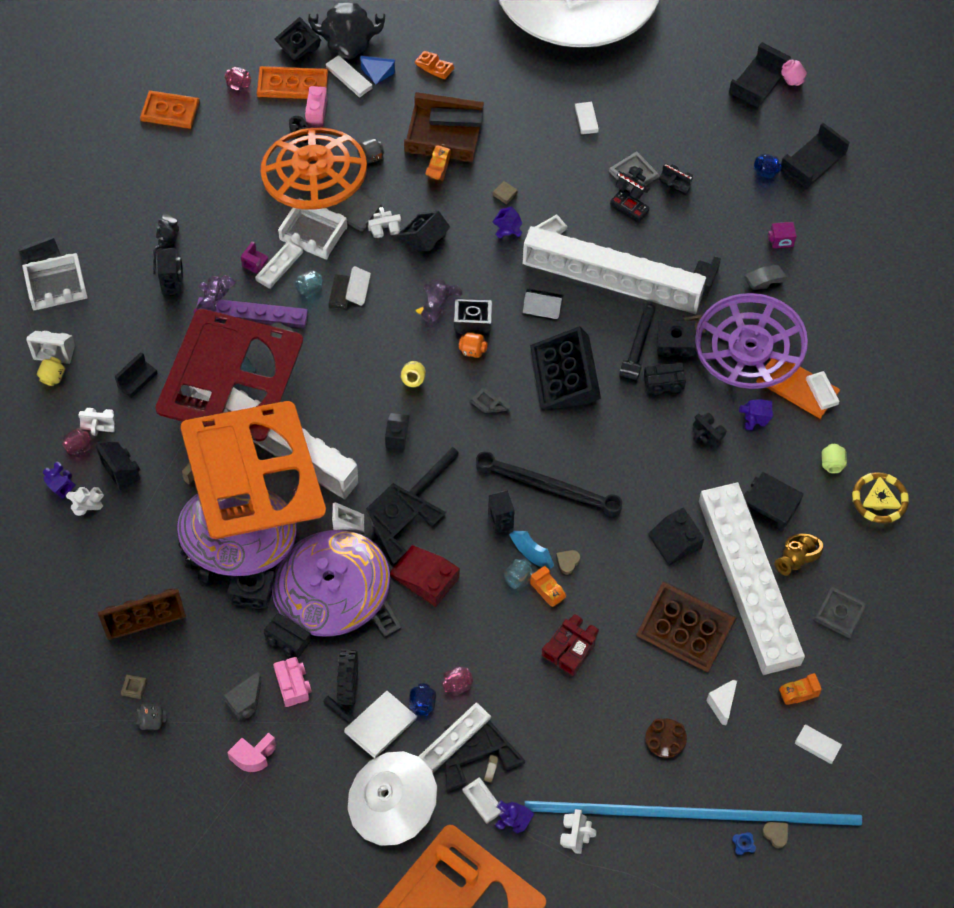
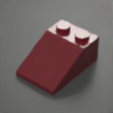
M414 545L407 550L390 571V577L435 607L450 591L460 576L459 567L444 557Z

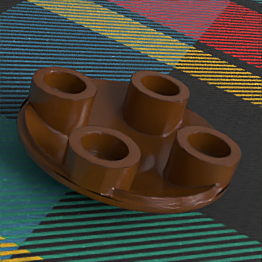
M657 718L648 727L645 739L649 750L653 754L662 758H671L683 751L687 743V734L681 723L673 719Z

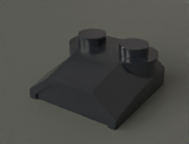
M301 17L297 18L274 38L294 61L307 52L316 51L322 41Z
M455 299L454 330L460 334L469 332L484 335L489 333L491 330L492 300Z

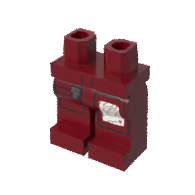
M576 614L569 620H564L551 640L542 648L541 655L556 666L559 663V668L573 677L595 646L596 637L599 629L593 625H589L586 631L581 629L580 626L583 623V619Z

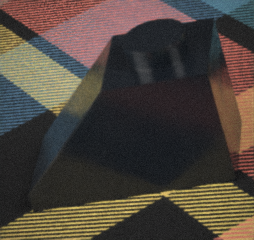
M390 414L385 433L386 448L405 449L410 415Z

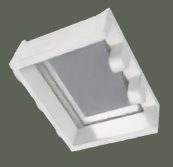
M292 208L278 229L279 239L284 242L289 240L303 250L327 260L345 229L347 230V218L342 214L329 211L327 208L315 210Z
M77 253L22 265L33 311L88 298Z

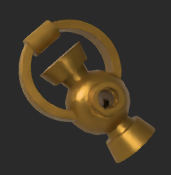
M811 534L790 536L785 542L783 557L776 559L774 562L776 570L780 574L787 576L792 570L800 569L805 563L817 560L823 553V543L820 538Z

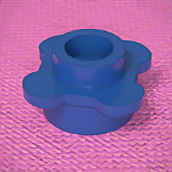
M746 832L733 836L732 841L736 845L735 852L738 855H742L745 852H755L756 846L754 845L751 833Z

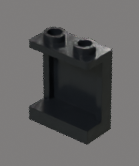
M762 472L759 478H754L751 484V491H746L744 494L747 507L778 522L776 528L784 531L801 503L804 493Z

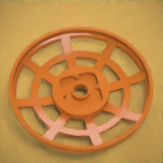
M307 128L292 132L277 140L265 153L260 171L265 189L278 202L297 209L315 210L337 205L352 196L365 179L367 161L362 147L351 136L329 128ZM316 133L332 134L339 136V138L334 139L328 136L316 135ZM308 134V136L300 137L291 141L290 143H286V141L294 137ZM316 139L326 140L330 143L326 146L317 145ZM308 140V145L301 148L294 146L299 142ZM346 141L352 143L358 149L361 158L350 157L347 148L342 143ZM338 146L344 156H333L331 150ZM277 147L283 148L278 154L276 163L266 166L267 159ZM287 150L294 153L292 159L282 161ZM335 162H344V166L339 174L333 170ZM350 163L361 164L358 176L352 184H349L344 179V176L349 170ZM292 166L294 173L288 178L283 173V167ZM277 170L278 176L284 182L279 190H276L271 185L266 172ZM328 175L333 178L325 183L317 184V180L323 179ZM301 178L310 181V185L299 184L295 181ZM336 183H339L345 189L332 197L318 200V190L329 188ZM289 187L302 191H311V200L294 199L284 194Z

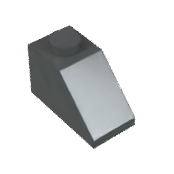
M258 671L224 695L226 704L239 720L249 718L257 709L262 683Z

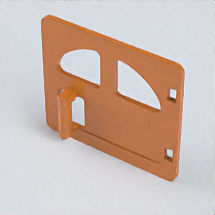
M278 402L189 419L181 423L182 437L207 530L211 538L220 539L317 519L325 515V503L293 402ZM273 409L274 414L263 416L262 411ZM214 421L215 425L207 427L203 425L204 422ZM256 424L272 429L289 444L293 453L286 456L259 460L249 427ZM290 469L298 470L299 485L295 496L286 507L281 510H274L263 476ZM242 494H249L250 496L249 504L220 509L217 501L218 499Z
M447 825L377 908H472L493 882H499L503 886L507 895L508 908H545L546 898L456 826ZM454 848L478 867L477 871L449 849ZM440 860L444 861L465 878L466 884L463 887H459L436 868Z

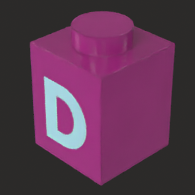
M794 222L772 223L771 230L768 231V241L772 243V248L794 247L797 237Z

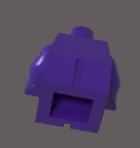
M513 207L500 209L492 221L494 225L500 228L495 235L498 238L512 234L519 237L522 234V231L519 229L522 225L519 214Z
M762 399L749 400L748 403L740 405L739 412L745 413V419L749 421L745 423V429L753 430L756 424H760L763 427L768 424L773 418L772 401Z
M56 462L54 469L45 468L43 470L45 475L43 479L53 492L64 499L76 484L70 480L72 474L67 469L63 471V476L60 474V471L64 468L59 462Z
M500 800L496 807L501 810L499 815L501 820H498L495 826L498 829H504L506 825L508 827L512 826V831L520 833L526 829L535 813L518 803L509 802L506 804Z

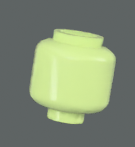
M829 444L822 450V467L829 473H839L847 466V454L843 447L838 444Z

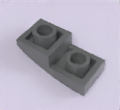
M779 265L763 267L744 276L752 290L767 289L770 283H782L787 278Z

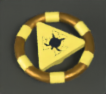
M875 472L861 477L856 482L852 492L853 503L857 511L864 518L876 523H890L900 519L906 512L909 504L908 492L905 486L897 478L886 473ZM877 479L862 505L860 501L862 486ZM883 480L894 485L899 490L901 505ZM865 508H873L877 511L898 509V511L888 516H877Z

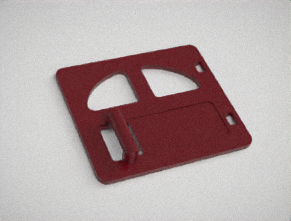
M198 309L194 313L157 401L156 413L160 416L182 422L223 413L235 384L266 391V397L257 406L281 402L303 344L302 335L206 309ZM216 318L226 320L225 324L215 322ZM272 332L281 334V338L271 336ZM258 339L270 349L276 366L273 377H265L241 370L253 340ZM183 385L211 391L212 393L209 401L182 395L180 389ZM273 409L262 411L263 416L274 414ZM214 421L203 423L204 427L215 425ZM253 424L249 427L252 439L259 442L264 441L270 431V428L262 425Z

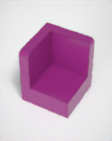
M251 242L241 255L242 267L257 274L268 260L267 255L256 251V244L254 242Z

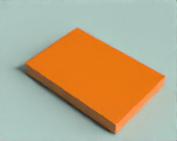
M149 90L140 120L191 129L200 100L195 97Z

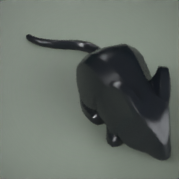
M163 214L162 220H158L160 228L157 227L156 238L159 240L158 245L153 251V274L156 272L157 249L174 244L179 232L178 220L167 214Z

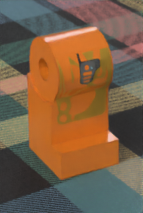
M436 145L429 167L425 173L426 176L440 181L444 180L451 149Z
M543 566L531 575L530 584L550 606L554 607L566 598L564 590L550 575V571L546 566Z
M815 673L807 675L806 678L786 683L779 688L785 705L819 697L822 690Z

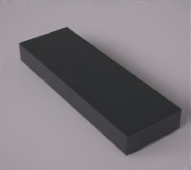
M431 108L429 123L430 125L481 127L483 110Z

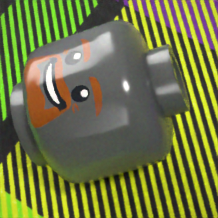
M372 138L360 143L365 153L367 164L382 159V154L385 152L381 141Z

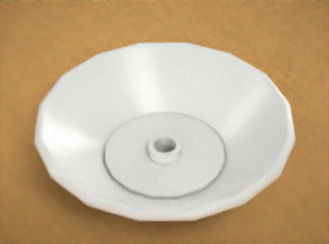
M404 751L387 752L370 760L357 773L349 790L348 813L353 827L365 840L380 846L398 845L415 837L427 825L436 806L437 784L432 770L420 757ZM389 791L388 795L384 797L385 792Z

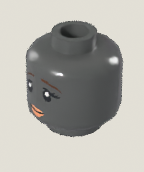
M142 703L139 708H136L135 724L139 725L141 730H158L162 723L166 722V710H162L159 703Z

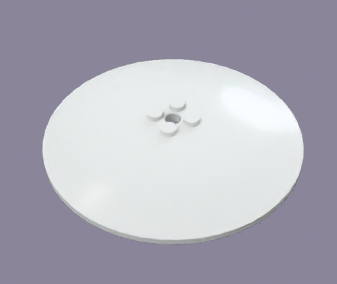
M499 0V3L508 17L517 26L534 37L562 46L593 47L616 42L636 32L650 19L655 12L659 0Z

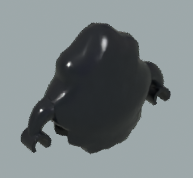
M336 3L334 7L327 11V18L321 25H318V14H316V18H311L310 14L308 15V22L312 30L328 42V49L347 60L354 59L360 53L365 52L369 47L368 41L382 31L385 23V14H383V18H378L376 14V25H373V22L367 17V12L357 3Z

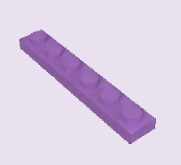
M199 297L197 307L199 304H202L201 309L261 324L272 325L273 323L280 322L288 327L305 328L308 317V309L202 297Z

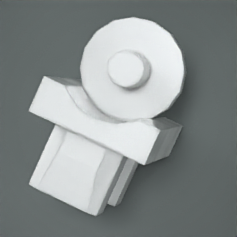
M383 207L379 208V213L373 214V220H368V230L372 232L374 238L384 236L382 228L389 227L390 235L400 233V214L392 216L391 211L384 212Z
M86 408L85 411L79 412L80 429L91 430V434L97 436L98 431H115L113 410L106 409L103 413H96L94 408Z
M79 487L76 492H68L66 495L67 499L73 502L71 509L78 516L84 515L87 510H100L103 507L100 500L104 494L98 487H93L90 492L85 487Z
M575 810L574 814L564 815L565 828H572L571 834H562L560 844L563 847L572 849L577 854L582 853L583 843H589L590 837H595L597 833L595 829L591 828L592 822L586 821L587 817L582 814V810Z

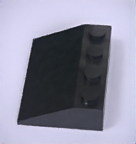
M581 326L530 345L542 410L586 405L601 399L590 337Z

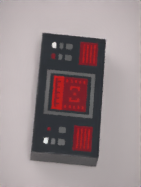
M622 190L610 201L612 206L638 222L647 214L650 208Z

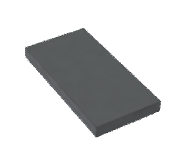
M327 176L317 180V184L325 183L333 178ZM336 183L329 188L318 190V200L332 197L345 189L339 183ZM307 191L303 196V200H311V191ZM356 191L345 201L327 207V209L336 214H342L347 218L348 225L363 232L368 226V220L374 218L373 214L379 212L382 204Z

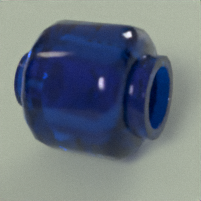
M761 154L755 159L754 170H756L759 176L773 178L780 172L781 163H779L777 156Z
M420 683L410 690L408 705L414 714L425 716L435 709L436 692L430 688V685Z

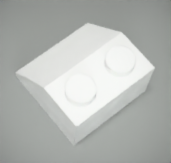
M34 331L27 336L26 340L33 360L42 361L55 357L60 359L61 363L70 364L75 347L72 335L67 333H51L49 331Z

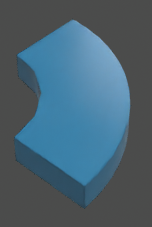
M513 531L509 534L517 549L529 561L539 567L546 566L548 569L554 566L548 549L534 542L527 531Z

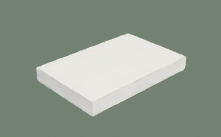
M386 691L350 723L344 732L373 758H376L416 720L417 716L391 693Z

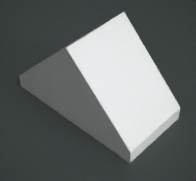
M336 502L333 503V530H345L354 533L364 532V514Z
M732 680L710 692L706 700L722 725H726L729 719L737 683L736 680Z

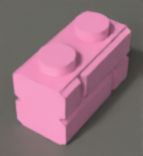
M309 87L305 112L306 123L309 127H324L328 101L327 88Z
M297 657L286 659V661L274 663L275 674L285 706L289 707L308 701V693L312 691L309 681H304L303 675L306 674L303 662L299 663Z

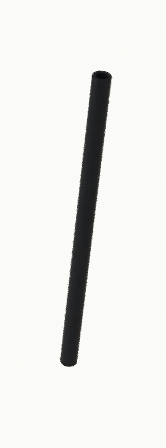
M452 447L409 492L418 496L459 452ZM374 529L365 536L372 542L377 539ZM327 575L324 580L330 581L334 578V575Z

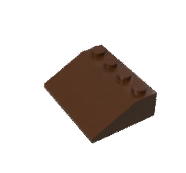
M662 582L636 636L709 672L737 618L667 582Z
M178 588L166 589L156 595L149 594L142 599L128 600L124 604L108 606L104 610L98 611V616L108 640L186 617Z

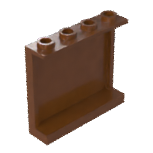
M416 92L414 97L415 105L407 138L404 139V152L433 156L436 145L451 149L450 159L473 162L481 127L430 125L431 108L483 110L484 114V102Z

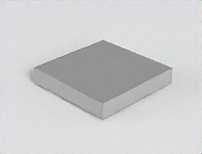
M638 152L633 153L609 169V172L618 180L619 177L616 175L619 171L632 177L633 175L629 174V170L632 168L636 171L640 167L643 169L642 175L646 179L644 182L638 181L645 186L659 177V174ZM629 184L626 190L630 193L634 186Z

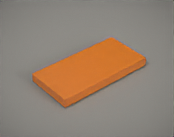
M260 66L257 97L308 99L309 87L327 88L328 69Z
M771 358L765 367L766 370L775 366L779 360ZM785 362L777 371L769 375L773 380L780 378L793 369L795 364ZM799 367L785 381L766 387L819 419L828 410V408L821 410L806 381V377L812 375V373L802 367ZM758 377L756 380L757 383L765 382L762 377ZM831 384L834 392L838 395L840 389Z

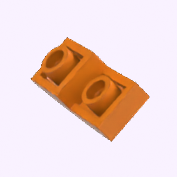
M423 51L415 61L417 66L442 79H446L454 70L453 63L439 60L438 54Z

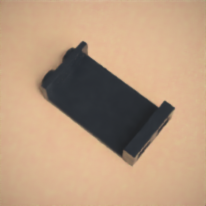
M761 42L758 46L757 55L737 81L732 79L729 93L745 100L749 104L759 107L781 79L782 66L791 60V56Z
M822 123L817 135L793 156L786 154L782 158L780 169L807 189L847 153L850 142L831 127Z

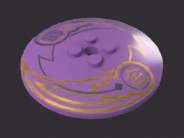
M267 489L274 510H281L288 505L280 496ZM198 494L193 496L183 507L177 525L180 545L192 561L211 572L229 576L252 575L274 567L291 551L297 531L296 523L213 539L209 536ZM242 494L218 499L217 501L220 509L249 504L250 496L249 494Z
M345 530L323 531L300 540L293 545L289 554L278 563L274 572L272 596L278 612L310 632L311 635H341L361 627L380 610L389 592L390 570L380 548L365 536ZM327 575H334L332 580H324Z

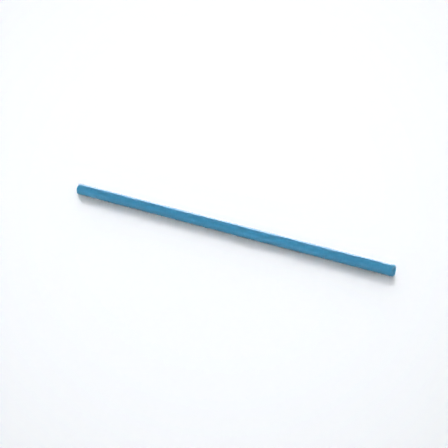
M525 801L524 805L532 812L575 813V810H582V814L862 825V815L544 801Z

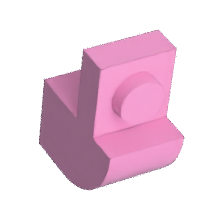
M268 733L255 747L241 738L227 752L229 760L244 771H260L268 766L265 756L268 757L274 752L276 748L275 738Z

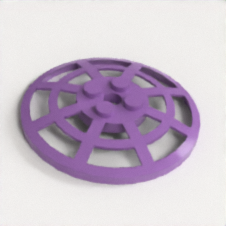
M754 293L729 296L712 305L701 317L695 335L696 351L703 366L717 379L729 385L748 389L774 386L791 377L803 363L808 344L804 323L791 307L774 297ZM754 302L767 306L763 314L753 312L740 313L737 304ZM725 307H730L733 316L725 319L717 328L708 323L715 313ZM773 308L787 315L795 326L785 331L779 322L770 317ZM742 319H758L760 321L758 325H744ZM736 323L737 329L731 335L723 332V329L729 324ZM766 324L772 325L779 334L771 336L764 329ZM703 329L713 334V352L702 353L701 335ZM799 332L801 337L800 356H790L789 337ZM718 338L729 342L728 350L718 351ZM783 340V354L773 351V343ZM754 343L756 346L750 348L747 347L746 344ZM732 356L738 363L735 368H732L722 358ZM769 358L779 360L775 366L766 370L763 364ZM716 359L724 369L731 373L730 376L727 378L719 374L706 360ZM785 362L795 364L793 369L780 378L773 380L769 375L777 371ZM745 365H755L759 372L746 373L741 371ZM738 376L747 378L762 377L765 382L743 383L736 381Z

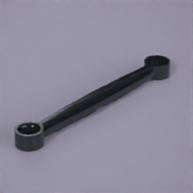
M488 451L480 452L476 457V468L481 473L486 474L495 471L532 486L601 507L603 512L610 517H615L621 513L622 499L615 494H610L606 497L600 496L566 482L497 461L494 455ZM483 458H488L492 461V464L485 467L481 466L479 461ZM614 501L618 503L619 508L610 510L606 507V503Z

